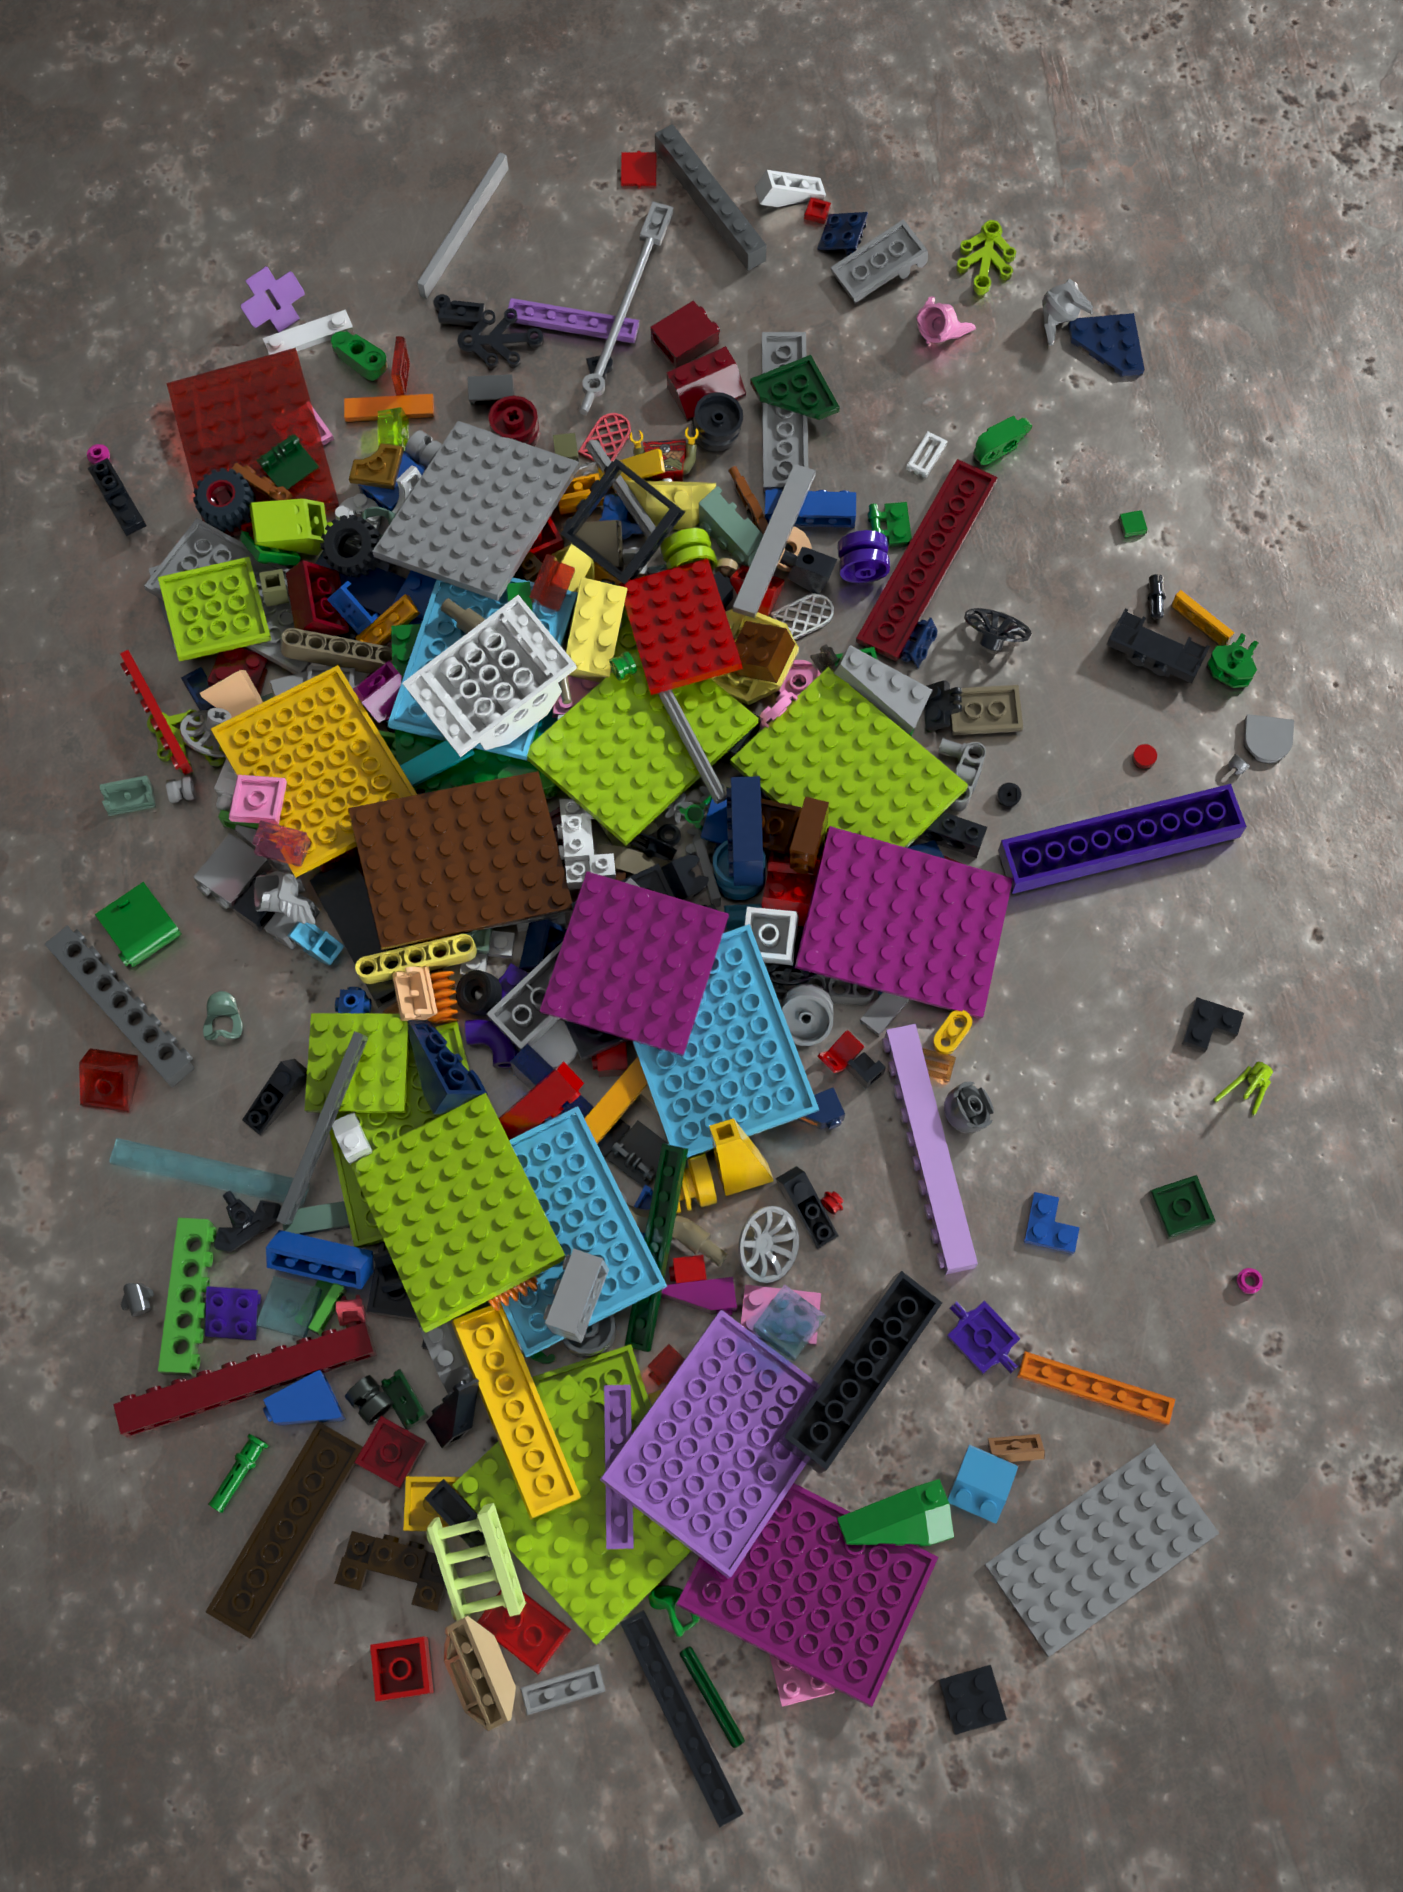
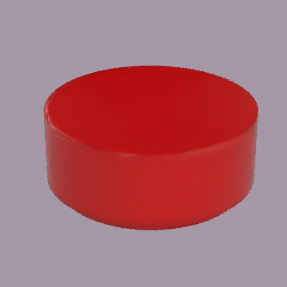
M1148 744L1139 745L1132 756L1134 764L1141 769L1151 768L1157 760L1156 749Z

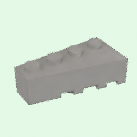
M851 645L843 653L834 670L835 675L847 682L907 734H910L915 728L932 692V689Z

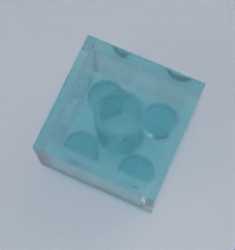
M784 1284L753 1326V1331L795 1362L824 1323L826 1315Z

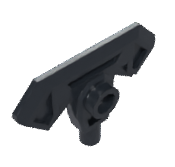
M232 1191L223 1194V1198L228 1204L226 1209L232 1227H219L214 1244L215 1249L227 1252L234 1251L276 1223L281 1205L260 1200L254 1213L244 1202L236 1199Z

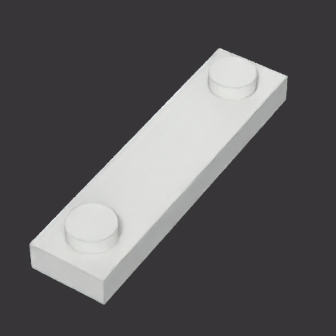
M345 309L264 337L263 341L272 361L329 341L336 332L347 331L352 333L354 330Z

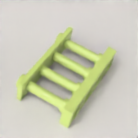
M494 1503L484 1505L478 1513L477 1519L443 1528L440 1518H434L427 1527L426 1534L429 1544L433 1545L452 1604L451 1614L453 1619L458 1621L466 1616L471 1618L470 1614L500 1606L507 1608L509 1616L520 1614L526 1602ZM477 1530L483 1532L485 1538L484 1545L453 1553L450 1552L446 1538ZM486 1555L491 1557L494 1566L493 1570L461 1578L458 1577L454 1563ZM491 1581L499 1583L502 1591L501 1595L470 1603L466 1602L463 1588Z

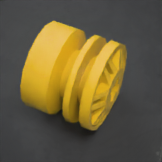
M705 1153L689 1157L688 1168L684 1170L679 1201L684 1200L687 1211L691 1210V1198L695 1197L701 1208L717 1204L715 1188ZM678 1202L676 1214L681 1213L680 1202Z

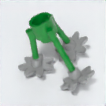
M703 786L700 787V790L705 795L699 799L702 802L700 805L688 801L684 802L686 794L682 793L679 798L667 807L669 810L665 814L666 818L674 815L677 823L680 822L681 814L685 816V819L695 826V828L687 830L688 834L695 835L693 841L702 839L700 835L706 819L704 808L707 806L709 809L712 799L708 789ZM703 839L704 845L707 846L709 841Z

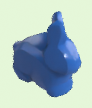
M617 493L605 495L602 518L599 521H621L622 540L627 539L632 534H644L637 523L629 521L631 514Z

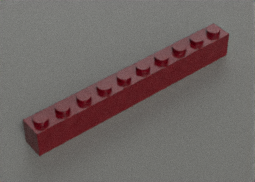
M354 1321L347 1324L346 1329L326 1330L321 1333V1337L315 1339L305 1337L297 1340L296 1345L290 1347L286 1345L277 1346L271 1349L272 1353L263 1356L261 1353L253 1354L246 1357L247 1361L238 1364L236 1361L221 1365L222 1369L212 1372L211 1369L196 1373L195 1378L189 1380L179 1378L171 1381L170 1386L161 1388V1386L151 1387L145 1390L146 1394L137 1397L136 1394L120 1398L121 1402L113 1404L120 1434L130 1437L295 1383L318 1370L326 1373L375 1357L377 1353L370 1328L365 1322Z

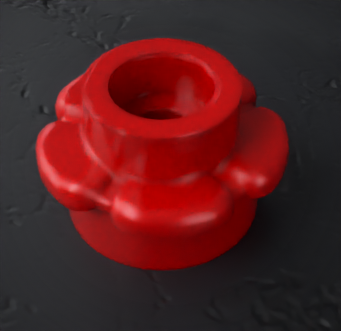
M826 1191L824 1197L820 1200L823 1207L833 1215L837 1211H842L843 1206L841 1204L843 1199L835 1191L832 1193Z

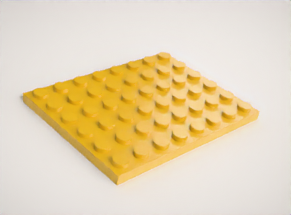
M338 665L211 728L215 739L236 775L286 779L287 784L279 825L265 824L295 878L356 847L348 808L417 795Z

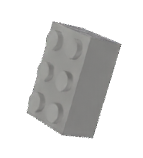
M573 1248L571 1255L568 1254L564 1260L563 1270L565 1272L562 1279H558L554 1286L553 1294L555 1298L552 1305L548 1304L543 1319L546 1320L545 1324L552 1333L582 1343L609 1268L603 1258Z

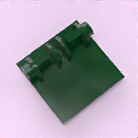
M295 434L289 435L287 439L277 443V446L272 447L270 451L260 455V458L256 460L277 487L283 486L286 490L319 468L318 464L299 443L300 440Z

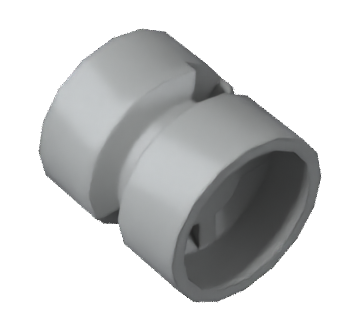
M419 430L408 440L405 452L414 461H419L427 469L442 444L436 440L433 441L431 436Z

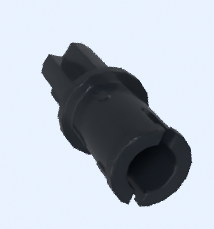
M1158 574L1149 577V594L1147 596L1148 601H1150V616L1154 620L1163 618L1164 600L1166 599V594L1163 591L1164 577L1159 575L1158 580Z

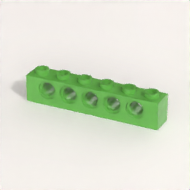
M178 1218L158 1367V1372L163 1375L195 1376V1370H198L200 1367L201 1358L200 1354H198V1346L202 1344L204 1337L201 1322L202 1318L206 1317L204 1298L206 1287L210 1286V1278L207 1277L208 1267H212L213 1252H210L211 1242H215L216 1227H213L214 1224L209 1219ZM195 1241H200V1248L197 1251L191 1252V1244ZM191 1266H197V1273L192 1277H187V1270ZM189 1291H194V1298L190 1302L185 1303L183 1300L184 1295ZM190 1316V1325L186 1328H181V1320L184 1317ZM182 1342H187V1350L183 1354H178V1345Z

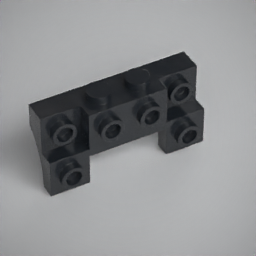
M1125 608L1106 645L1127 654L1126 659L1130 660L1134 665L1148 668L1156 675L1169 678L1170 674L1192 683L1210 646L1204 647L1191 641V637H1188L1185 645L1143 627L1146 617L1139 618L1128 613V609Z

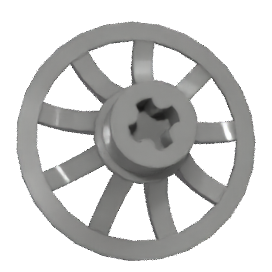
M222 708L193 712L187 715L181 722V737L185 743L200 753L214 757H226L223 751H219V744L215 737L213 739V750L202 746L207 743L211 736H214L211 728L231 719V714ZM201 715L204 719L203 722L193 720V718ZM187 724H189L190 726H193L198 729L188 731L186 730ZM204 733L203 737L198 742H193L190 739V737H195Z
M775 1206L763 1207L755 1211L748 1218L739 1237L738 1254L741 1266L750 1278L755 1281L770 1283L779 1280L790 1270L799 1248V1233L795 1220L786 1210ZM772 1212L780 1214L779 1222L771 1227L773 1221ZM765 1213L766 1220L764 1226L760 1227L755 1219ZM788 1222L791 1232L774 1235ZM792 1239L791 1252L776 1246L777 1242ZM744 1248L748 1253L752 1254L748 1261H746L744 1256ZM773 1252L788 1258L782 1268L776 1257L772 1254ZM757 1260L760 1261L759 1274L754 1273L750 1269ZM767 1260L775 1270V1274L766 1276L768 1269Z

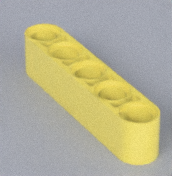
M459 934L364 956L357 961L355 970L363 983L375 984L392 980L394 972H406V967H428L429 971L469 962L475 958L477 948L470 935ZM463 944L471 946L466 952L459 951V947ZM438 950L447 951L445 956L441 958L435 957V953ZM413 956H422V960L420 962H410ZM390 961H398V965L395 968H386ZM365 967H374L372 973L362 974Z

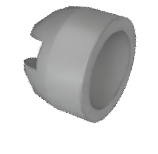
M1235 754L1229 761L1228 767L1230 771L1236 767L1237 770L1234 774L1240 775L1250 765Z

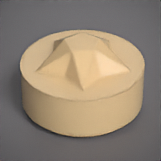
M722 558L717 560L715 572L719 571L724 577H731L738 570V563L732 559Z

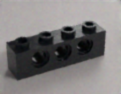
M943 812L918 838L928 842L935 840L937 845L977 858L987 827Z

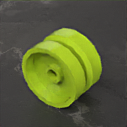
M688 528L671 534L660 545L667 570L706 558L709 560L712 572L717 566V559L714 551L711 549L709 535L703 529Z

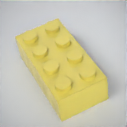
M581 578L565 652L576 664L577 669L568 676L598 683L606 677H610L611 667L609 659L614 657L627 588Z

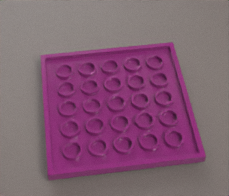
M587 871L540 1012L684 1057L729 914Z

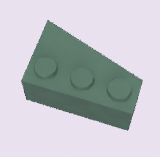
M717 486L699 502V528L705 530L708 535L714 538L720 548L727 549L738 563H743L745 566L750 567L763 534L748 518L744 520L735 511L737 508L735 503L729 504L720 495L723 490Z

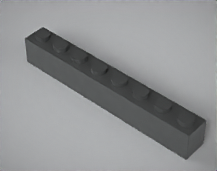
M671 124L656 132L655 151L745 268L749 271L765 262L766 243L675 126Z

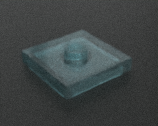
M274 1276L256 1325L300 1338L307 1337L308 1327L313 1320L323 1290L319 1287Z

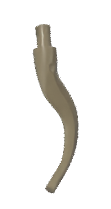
M449 598L441 605V611L457 621L456 627L465 634L486 620L471 608L465 610ZM566 676L559 682V686L562 690V703L570 704L572 699L568 676Z
M627 1204L640 1232L645 1233L649 1210L635 1208ZM676 1214L672 1238L680 1241L696 1255L701 1252L720 1267L728 1257V1253L710 1240L711 1234L691 1220Z

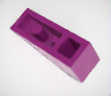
M733 1277L670 1284L662 1289V1298L711 1315L717 1314L720 1310L729 1316H732V1312H737Z

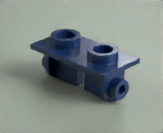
M929 617L928 621L922 619L917 623L910 637L916 640V642L908 640L901 652V659L905 662L912 660L916 668H919L922 661L926 658L930 645L937 637L938 630L931 617Z

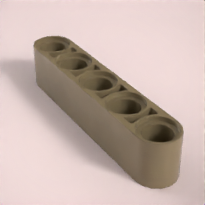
M296 628L286 629L281 636V653L290 659L331 667L338 665L343 668H355L357 672L368 674L374 673L386 663L383 661L388 662L390 660L392 663V648L388 646Z

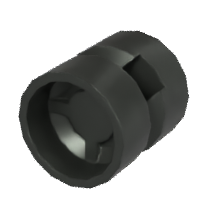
M371 1375L362 1378L345 1394V1398L354 1409H360L358 1414L367 1425H371L379 1420L394 1404L384 1391L379 1392L380 1386Z

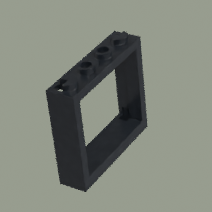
M615 459L614 462L612 461L609 466L605 467V474L600 481L596 480L593 483L589 496L579 502L575 515L565 521L566 524L561 535L623 584H626L628 581L636 579L685 511L624 463ZM621 472L669 508L668 512L623 572L576 536L579 529Z

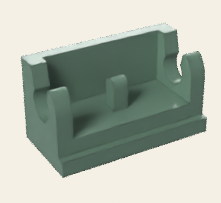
M147 775L100 784V791L104 796L102 803L109 816L156 807L153 785Z

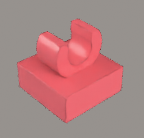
M359 1294L353 1300H346V1296H342L341 1301H336V1312L340 1326L354 1321L366 1323L363 1301Z

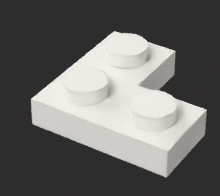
M492 931L489 954L477 953L473 960L461 963L460 976L462 977L467 972L473 970L486 972L488 956L512 959L515 933Z

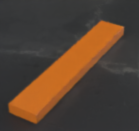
M1026 1351L1023 1353L1017 1375L1018 1378L1165 1425L1170 1423L1175 1403L1174 1398Z

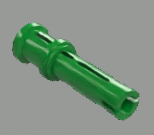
M250 1433L247 1436L248 1441L241 1452L235 1455L236 1462L212 1500L208 1503L209 1506L223 1513L249 1469L252 1470L256 1467L257 1464L255 1462L263 1449H267L269 1446Z

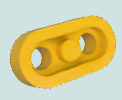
M964 1010L953 1011L937 1031L933 1039V1047L939 1054H952L965 1038L972 1026V1018L968 1012ZM955 1022H962L963 1027L959 1028L955 1026ZM947 1040L950 1045L945 1047L941 1044V1041Z

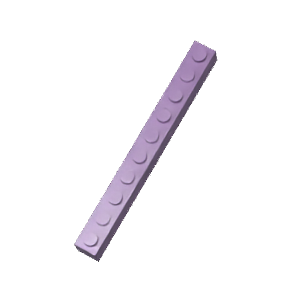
M916 1024L887 1029L885 1038L882 1039L884 1052H889L891 1061L888 1062L890 1075L895 1076L897 1085H894L896 1099H901L903 1107L900 1109L901 1120L903 1123H907L909 1132H906L908 1146H913L915 1156H912L914 1170H919L921 1180H918L920 1194L926 1197L927 1204L924 1205L926 1218L932 1221L933 1229H930L933 1244H938L940 1253H937L936 1256L939 1268H944L945 1275L974 1269L978 1262Z

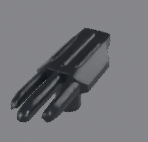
M642 832L629 842V844L642 849L646 856L650 858L657 857L663 860H673L677 849L668 843Z

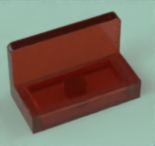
M546 554L529 596L532 602L557 612L560 611L574 576L575 568L558 562L555 556Z

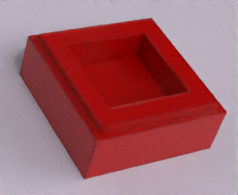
M811 197L804 214V219L825 225L831 203Z

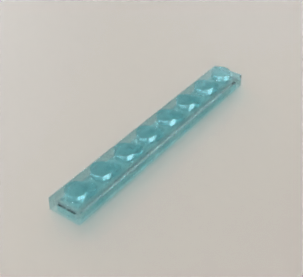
M116 1138L109 1160L113 1165L284 1203L294 1179ZM310 1183L307 1186V1189L305 1191V1194L302 1198L299 1207L304 1206Z

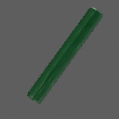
M689 1646L680 1652V1657L733 1748H737L745 1742L743 1735L693 1648Z

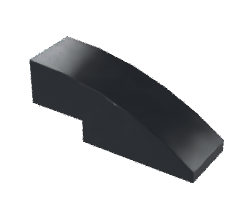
M444 1479L424 1498L449 1526L477 1519L478 1514ZM479 1530L459 1535L470 1548L485 1544L484 1534ZM486 1555L480 1558L484 1561L488 1556Z

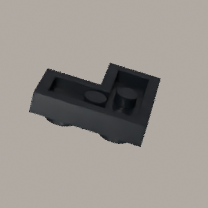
M1196 997L1182 1044L1206 1052L1213 1030L1236 1038L1244 1012Z

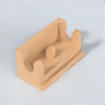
M406 967V972L398 971L392 974L401 1021H424L437 1014L428 967Z

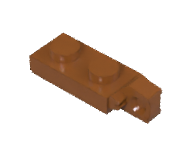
M235 463L232 467L236 473L243 475L252 489L272 501L290 500L293 497L283 486L276 488L275 484L267 477H258L256 472L247 465L242 467Z

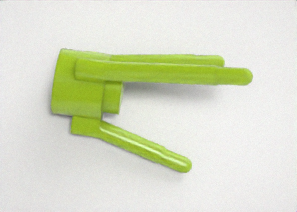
M1260 1061L1256 1062L1253 1067L1248 1066L1244 1073L1214 1098V1101L1218 1102L1248 1077L1247 1080L1250 1086L1243 1095V1099L1246 1100L1255 1087H1261L1252 1109V1114L1255 1115L1265 1091L1271 1083L1269 1078L1272 1076L1273 1070L1267 1064Z

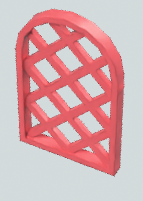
M609 413L602 416L579 449L578 454L594 461L592 456L586 453L588 450L584 448L590 440L599 439L604 451L605 447L613 446L614 451L606 454L607 456L613 455L611 462H614L631 433L630 422L626 417L618 413ZM615 418V422L607 423L606 419ZM626 422L628 428L621 429L620 423ZM617 425L618 431L610 432L609 426ZM606 428L608 433L600 435L598 429ZM595 431H596L597 436H596V437H592L593 434H594ZM623 432H627L625 438L623 436ZM620 434L621 440L614 441L612 435ZM610 437L611 442L603 444L602 438ZM621 443L618 449H616L615 445Z

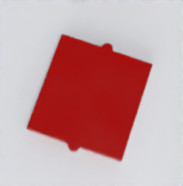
M621 152V186H637L638 188L641 186H656L657 152Z

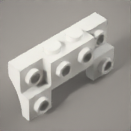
M559 799L561 824L557 825L558 839H563V845H559L561 860L565 861L566 880L569 890L581 889L587 871L616 879L614 853L594 855L591 819L594 818L573 799Z

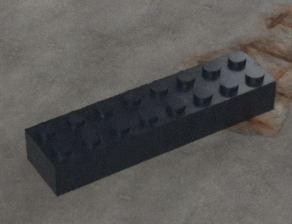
M903 1271L893 1276L782 1433L778 1442L820 1474L827 1471L943 1302Z

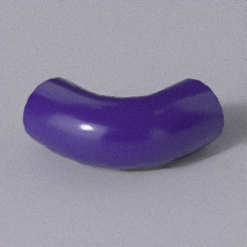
M465 1021L467 1045H487L492 1051L493 1067L507 1069L517 1066L515 1045L492 1021Z

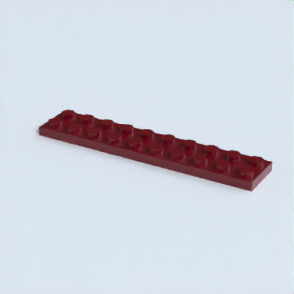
M959 459L956 460L857 635L856 643L866 648L874 647L875 652L896 662L898 661L902 650L910 639L917 623L923 616L993 490L998 477Z

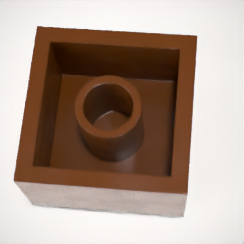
M745 621L735 642L743 669L734 672L737 676L777 683L795 646V642L788 630L782 627Z

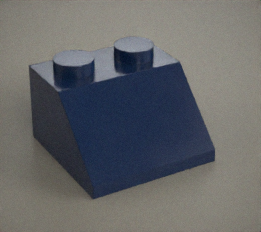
M548 919L530 922L519 968L530 973L563 942L567 929Z

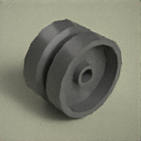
M613 1314L591 1325L592 1331L588 1333L586 1331L582 1343L565 1338L562 1340L564 1346L572 1355L581 1359H588L606 1353L612 1348L616 1339L617 1326Z

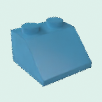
M969 1445L951 1485L947 1499L950 1504L996 1524L1006 1503L1018 1466Z

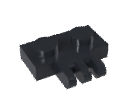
M946 680L927 685L926 687L932 689V692L925 705V728L932 732L950 726V715L962 711V705H960L962 697L958 696L962 694V688L954 687L950 689V683Z

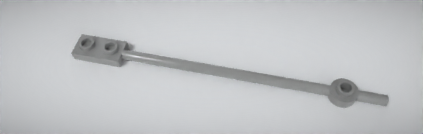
M652 202L640 233V240L645 243L594 374H589L583 379L585 397L579 410L582 415L588 414L593 399L601 396L605 391V381L602 375L653 244L661 246L673 215V207Z

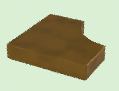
M381 443L378 450L371 456L364 459H354L349 482L394 490L404 452L403 446Z

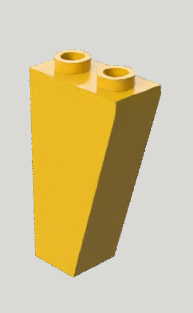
M734 1118L709 1126L718 1175L726 1196L774 1182L766 1158Z

